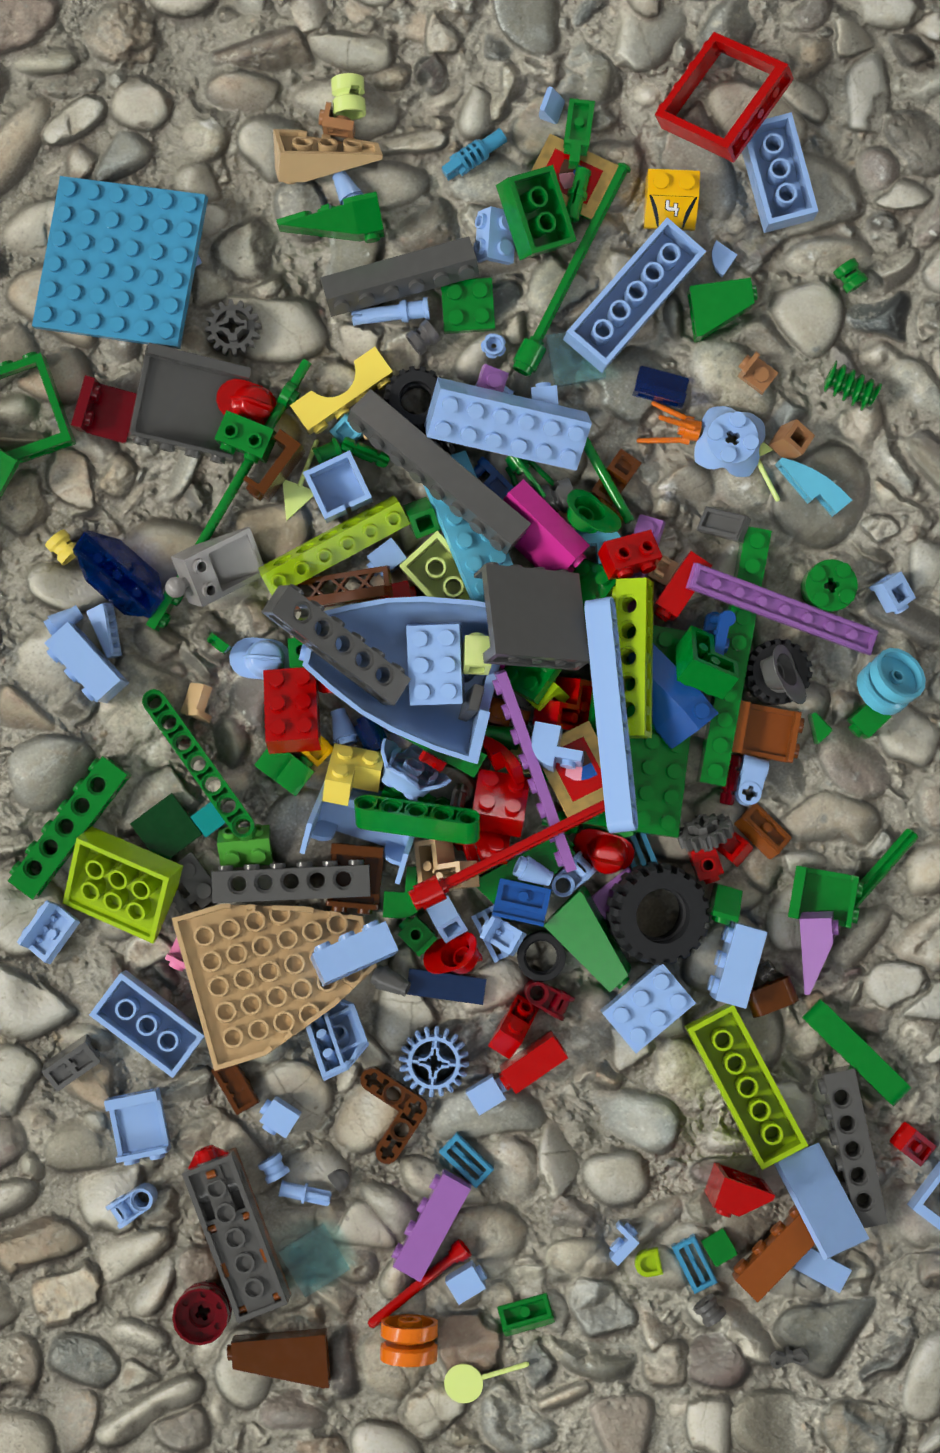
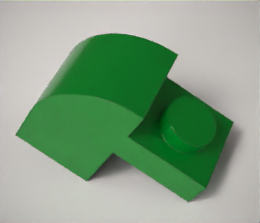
M407 866L405 891H384L383 918H407L417 912L408 891L414 889V885L418 884L416 866Z

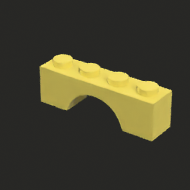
M373 347L354 361L355 378L351 387L345 393L336 397H324L310 391L290 405L309 435L314 432L315 434L321 433L329 426L328 422L335 417L339 420L349 413L350 410L348 408L356 404L370 389L373 391L377 388L383 390L387 384H390L393 371L376 347Z

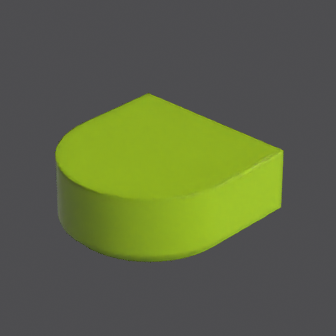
M658 1247L643 1249L637 1253L634 1265L640 1275L644 1277L663 1275Z

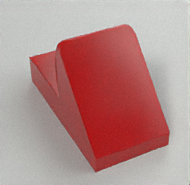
M903 1122L890 1139L891 1144L920 1167L937 1147L907 1122Z

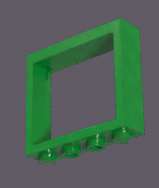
M37 352L27 353L22 356L23 359L15 362L8 360L0 363V379L38 367L60 430L58 434L7 451L8 454L20 460V464L76 445L47 359L41 352L38 354Z

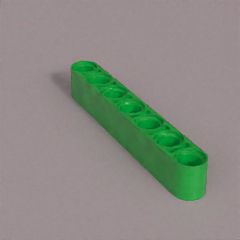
M157 689L147 691L142 698L145 710L232 833L242 841L253 839L257 833V826L168 699ZM153 699H162V703L158 708H150V703ZM168 719H176V725L172 729L164 728V724ZM184 739H190V747L186 750H180V742ZM197 760H205L206 765L203 770L196 771L193 769L194 763ZM213 780H218L221 782L220 788L215 792L209 791V783ZM227 801H234L235 809L230 813L223 812V805ZM249 822L250 830L245 834L238 833L239 824Z

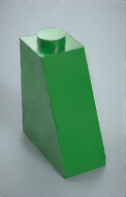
M751 277L689 286L687 297L694 342H700L753 307L754 301L758 299L756 285H752Z

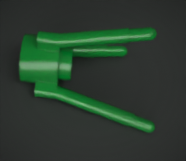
M508 456L505 459L508 465L505 470L511 478L513 487L518 484L515 473L518 476L525 474L542 498L546 497V494L529 469L532 467L551 486L554 485L555 481L534 461Z

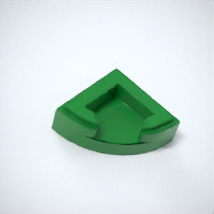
M212 632L207 637V642L224 655L228 654L232 649L230 645Z

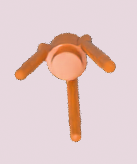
M656 401L651 402L652 406L681 419L677 420L663 415L658 417L659 420L677 425V434L681 435V437L638 438L637 443H682L689 445L690 440L697 442L701 432L702 421L695 420V417L682 414Z

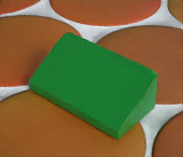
M547 1293L497 1307L505 1337L555 1323Z

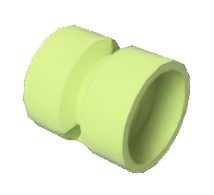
M343 73L332 77V95L336 97L332 100L333 116L342 115L351 120L365 117L366 103L365 98L362 97L365 94L364 77L354 73Z

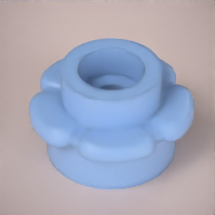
M491 333L482 341L481 349L488 358L495 359L497 356L501 357L505 353L506 341L501 335ZM495 344L496 348H492L491 345Z

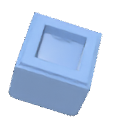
M547 87L540 106L539 117L544 121L557 124L565 101L553 87Z

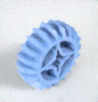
M426 1026L424 1028V1036L421 1035L419 1030H416V1041L411 1037L407 1038L411 1048L402 1046L401 1050L407 1053L408 1056H399V1061L407 1063L400 1066V1072L409 1071L403 1079L405 1082L410 1079L414 1080L410 1085L412 1090L419 1084L421 1086L419 1089L420 1095H423L425 1088H428L429 1097L434 1096V1089H438L441 1097L444 1096V1087L450 1093L454 1091L452 1082L457 1086L462 1084L457 1076H467V1072L460 1068L469 1067V1062L461 1060V1058H466L469 1054L468 1051H459L465 1046L463 1041L457 1044L454 1043L458 1038L456 1033L451 1038H448V1028H445L443 1035L439 1034V1026H435L434 1034H430V1029ZM432 1041L429 1053L420 1054L419 1056L413 1055L420 1045ZM440 1042L451 1048L456 1059H450V1057L441 1054L439 1050ZM434 1049H436L437 1060L441 1061V1064L437 1063L433 1074L431 1062H427V1059H431ZM413 1064H418V1066H423L428 1070L429 1081L417 1074ZM455 1067L451 1075L446 1079L436 1081L439 1070Z

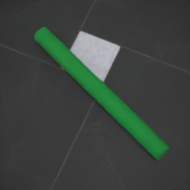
M587 437L583 450L625 524H629L635 519L589 437Z

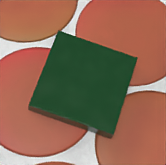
M173 793L130 823L149 851L166 859H171L203 835Z

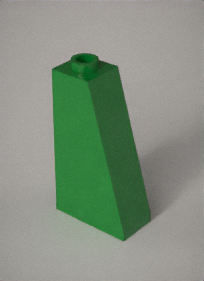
M566 837L568 846L573 856L575 852L572 850V848L575 845ZM548 840L508 861L507 865L502 864L480 876V887L477 888L494 904L500 878L543 887L544 885L518 880L517 876L513 875V869L521 855L524 857L530 856L554 872L555 875L562 868L558 867L553 854L557 852L555 842L550 843Z
M582 885L547 919L544 927L609 992L615 987L621 989L630 979L628 975L631 966L620 946L616 943L615 937L611 935L608 925L588 889Z

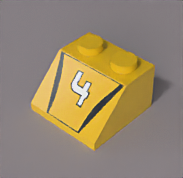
M648 169L645 184L644 229H657L666 218H669L681 230L695 231L699 202L700 171Z

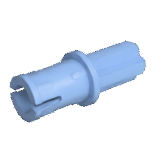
M282 1180L279 1197L299 1200L301 1204L308 1202L322 1206H329L332 1192L329 1190L310 1187L308 1183L301 1185L286 1182L285 1180Z

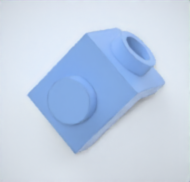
M491 916L484 923L480 938L514 957L526 933L497 916Z

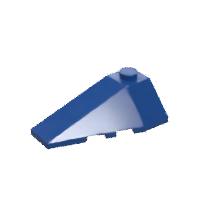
M653 644L652 724L669 748L673 749L700 730L718 712L700 690L677 681L676 666ZM635 652L630 653L627 657L629 665L634 663L636 659Z

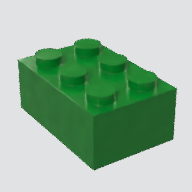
M553 165L508 177L496 185L519 260L564 248L577 241Z

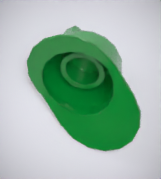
M575 489L571 490L567 495L569 506L567 519L576 530L589 534L597 531L614 533L621 528L619 516L601 503L593 494L585 490Z

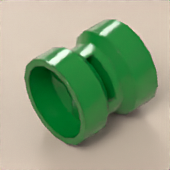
M855 258L848 260L833 272L835 277L842 281L846 294L853 292L869 280L866 274L859 270V263Z

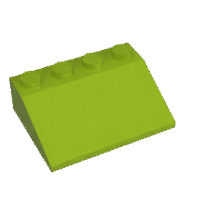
M92 826L76 838L62 904L154 944L178 889L183 865Z

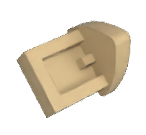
M190 683L180 713L210 724L212 716L205 713L212 687L205 684Z

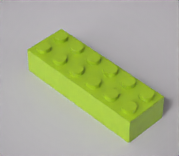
M725 1004L684 1026L761 1170L808 1146L734 1005Z

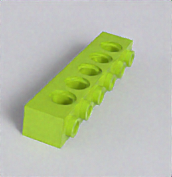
M393 495L264 564L258 570L268 590L273 595L278 586L290 584L296 586L410 525V522L399 501Z
M647 577L616 579V586L612 590V597L614 602H616L626 709L632 704L635 706V713L631 717H627L629 738H652L654 582ZM636 600L637 606L635 610L628 613L627 607L629 603ZM635 626V636L628 639V630L631 627ZM635 652L636 659L634 663L628 665V655ZM634 678L636 682L635 687L628 691L626 688L627 682Z

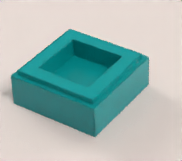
M211 802L190 817L205 838L225 824V821Z

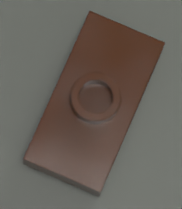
M239 1064L218 1071H214V1068L211 1070L236 1115L260 1102Z

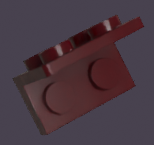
M85 375L71 426L80 432L126 444L137 393L101 384L96 378Z

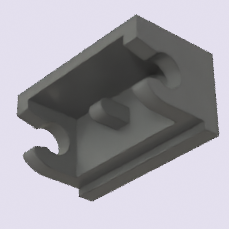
M85 1034L44 1063L42 1073L56 1092L101 1062L99 1059L100 1052L92 1047L91 1038L88 1034Z

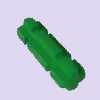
M345 437L341 443L340 448L342 451L347 452L350 450L353 456L370 463L375 462V465L385 468L389 463L390 458L386 453L382 451L379 453L377 449L361 442L355 443L354 439Z

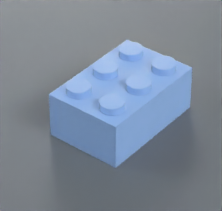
M67 622L45 642V645L49 648L46 651L47 654L56 663L64 664L66 675L73 682L77 681L84 686L81 691L90 701L94 700L95 702L107 704L129 684L126 678L78 626Z
M462 622L407 625L408 677L411 678L409 682L410 706L463 704L465 702L464 674H462Z
M378 920L372 921L363 926L362 932L355 934L354 930L339 936L337 943L331 945L327 941L314 947V953H312L310 959L323 987L392 957L398 952L397 945L386 921L380 924Z
M731 921L730 926L724 925L721 934V940H724L722 950H717L714 959V965H717L715 975H710L707 984V990H710L709 995L713 999L744 1009L747 1008L768 932Z
M662 964L653 965L600 1011L631 1049L638 1053L695 1005L696 1002L666 966Z

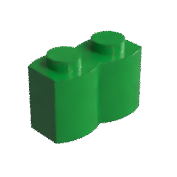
M268 749L264 751L254 765L294 796L299 794L315 773L311 768L314 764L303 755L297 758L292 753L269 754Z

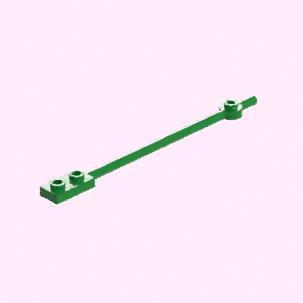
M302 359L291 380L283 387L277 404L264 426L274 429L285 409L300 398L301 393L298 392V389L311 366L309 361ZM244 459L195 545L210 540L244 482V477L248 475L254 463ZM165 590L146 625L158 632L161 628L165 629L172 617L169 613L174 605L177 607L181 603L185 593L179 598H173Z

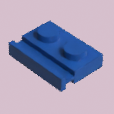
M500 878L492 916L544 927L552 889Z

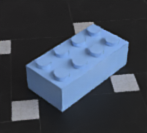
M792 112L767 118L742 151L764 233L813 221L819 212Z
M127 970L118 975L89 1014V1016L172 1078L178 1074L205 1038L203 1029L199 1024Z

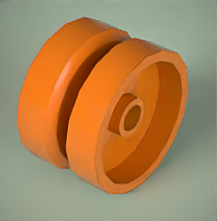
M418 1314L392 1315L381 1320V1337L386 1340L380 1346V1360L383 1363L398 1367H421L431 1365L437 1361L438 1344L432 1340L438 1337V1320L430 1316Z

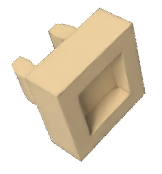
M662 554L663 557L656 566L657 568L650 572L648 577L666 586L679 563Z

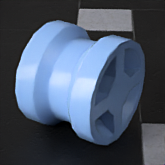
M280 1152L268 1157L257 1165L259 1170L263 1171L266 1175L265 1181L267 1184L280 1179L290 1172L288 1166L283 1164Z

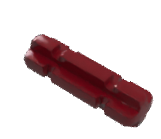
M731 755L726 786L722 787L724 790L720 795L721 804L730 806L734 804L735 795L733 794L737 790L740 773L738 767H741L742 757Z

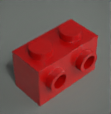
M651 529L604 541L597 553L608 580L629 578L639 572H642V574L650 573L657 568L656 566L663 557Z

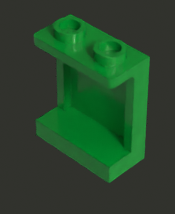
M796 866L788 917L800 919L802 912L833 911L834 920H839V926L851 928L852 923L857 924L860 908H855L856 897L862 898L864 883L859 882L860 876Z

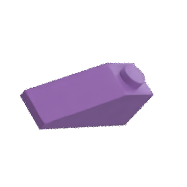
M833 911L801 913L800 933L805 995H810L833 945L835 935H839V920H834Z

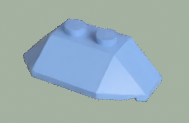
M344 999L306 1027L324 1081L349 1070L369 1046L355 1004Z

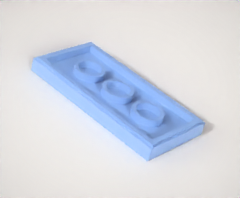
M819 1142L797 1151L774 1164L823 1260L829 1259L870 1239Z

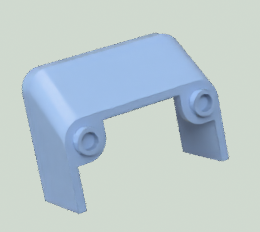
M323 783L307 821L300 853L305 854L311 838L318 841H329L334 837L336 831L384 846V858L391 864L399 866L395 883L400 885L415 837L364 830L355 824L354 800L361 795L381 796L382 792L378 791L377 793L352 788L349 804L345 806L322 801Z

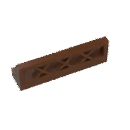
M390 566L313 577L296 585L297 587L301 585L310 586L314 591L310 597L305 598L309 601L314 600L324 608L393 597ZM383 572L384 585L373 586L369 583L374 574ZM351 577H356L362 582L358 589L349 590L345 587ZM327 581H332L338 586L334 593L325 594L321 591ZM296 606L294 612H300V608Z

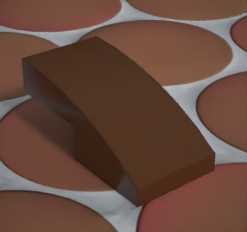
M623 449L619 450L607 467V471L620 494L642 464V462ZM599 479L590 493L601 503L611 508L614 503Z

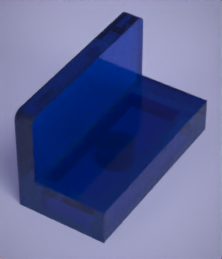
M640 366L632 396L682 409L687 395L689 378Z

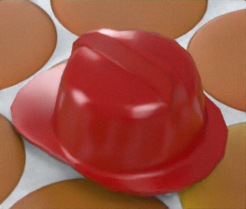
M232 379L223 383L216 397L218 408L223 415H225L227 410L262 425H265L277 404L270 390L242 379Z
M588 828L580 831L573 841L575 853L581 850L583 852L582 856L597 871L603 874H613L626 869L634 859L632 844L626 838L619 835Z
M464 932L445 943L443 938L436 940L426 950L423 963L427 971L433 974L447 972L466 974L472 971L476 964L483 960V957L477 948L476 937L472 933Z

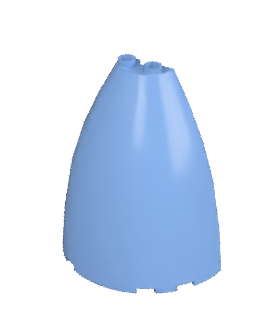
M428 596L398 597L355 603L323 611L330 617L335 616L345 623L344 628L349 632L360 634L365 639L364 643L370 648L375 647L385 654L384 658L388 662H394L405 669L404 674L407 676L406 626L409 624L462 622L463 640L465 635L475 632L489 636L485 602ZM319 622L315 625V631L318 635L321 632V624ZM339 637L337 638L335 643L337 650H339L342 646V642ZM302 644L299 660L303 661L302 666L358 713L388 731L437 752L478 764L490 716L489 708L494 692L492 680L496 679L494 673L499 671V664H492L489 674L485 675L479 684L484 686L479 711L466 722L458 719L462 704L410 706L409 683L395 705H383ZM360 653L356 656V663L359 666L362 661ZM380 669L376 672V678L379 681L382 675Z

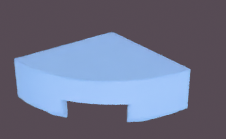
M716 240L712 248L711 258L714 270L722 278L737 257V254Z

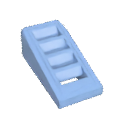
M102 603L88 610L87 615L106 658L122 656L113 603Z

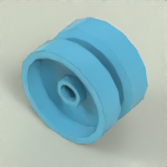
M897 648L883 650L857 676V687L860 696L870 708L883 715H894L901 712L910 702L921 695L926 683L924 671L918 661L909 653Z

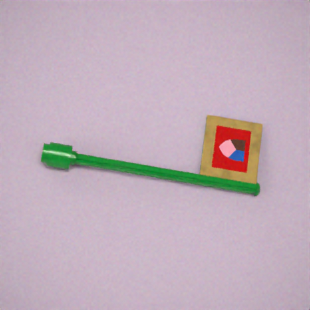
M550 134L531 171L553 165L565 205L567 206L569 198L567 192L572 187L576 171L568 169L570 154H564V140ZM587 151V156H580L579 167L587 168L592 172L586 190L588 194L587 200L583 201L580 216L591 222L534 335L530 336L529 339H523L513 359L514 364L512 368L519 374L530 377L532 372H536L546 352L543 340L627 173L631 171L626 163L614 164Z

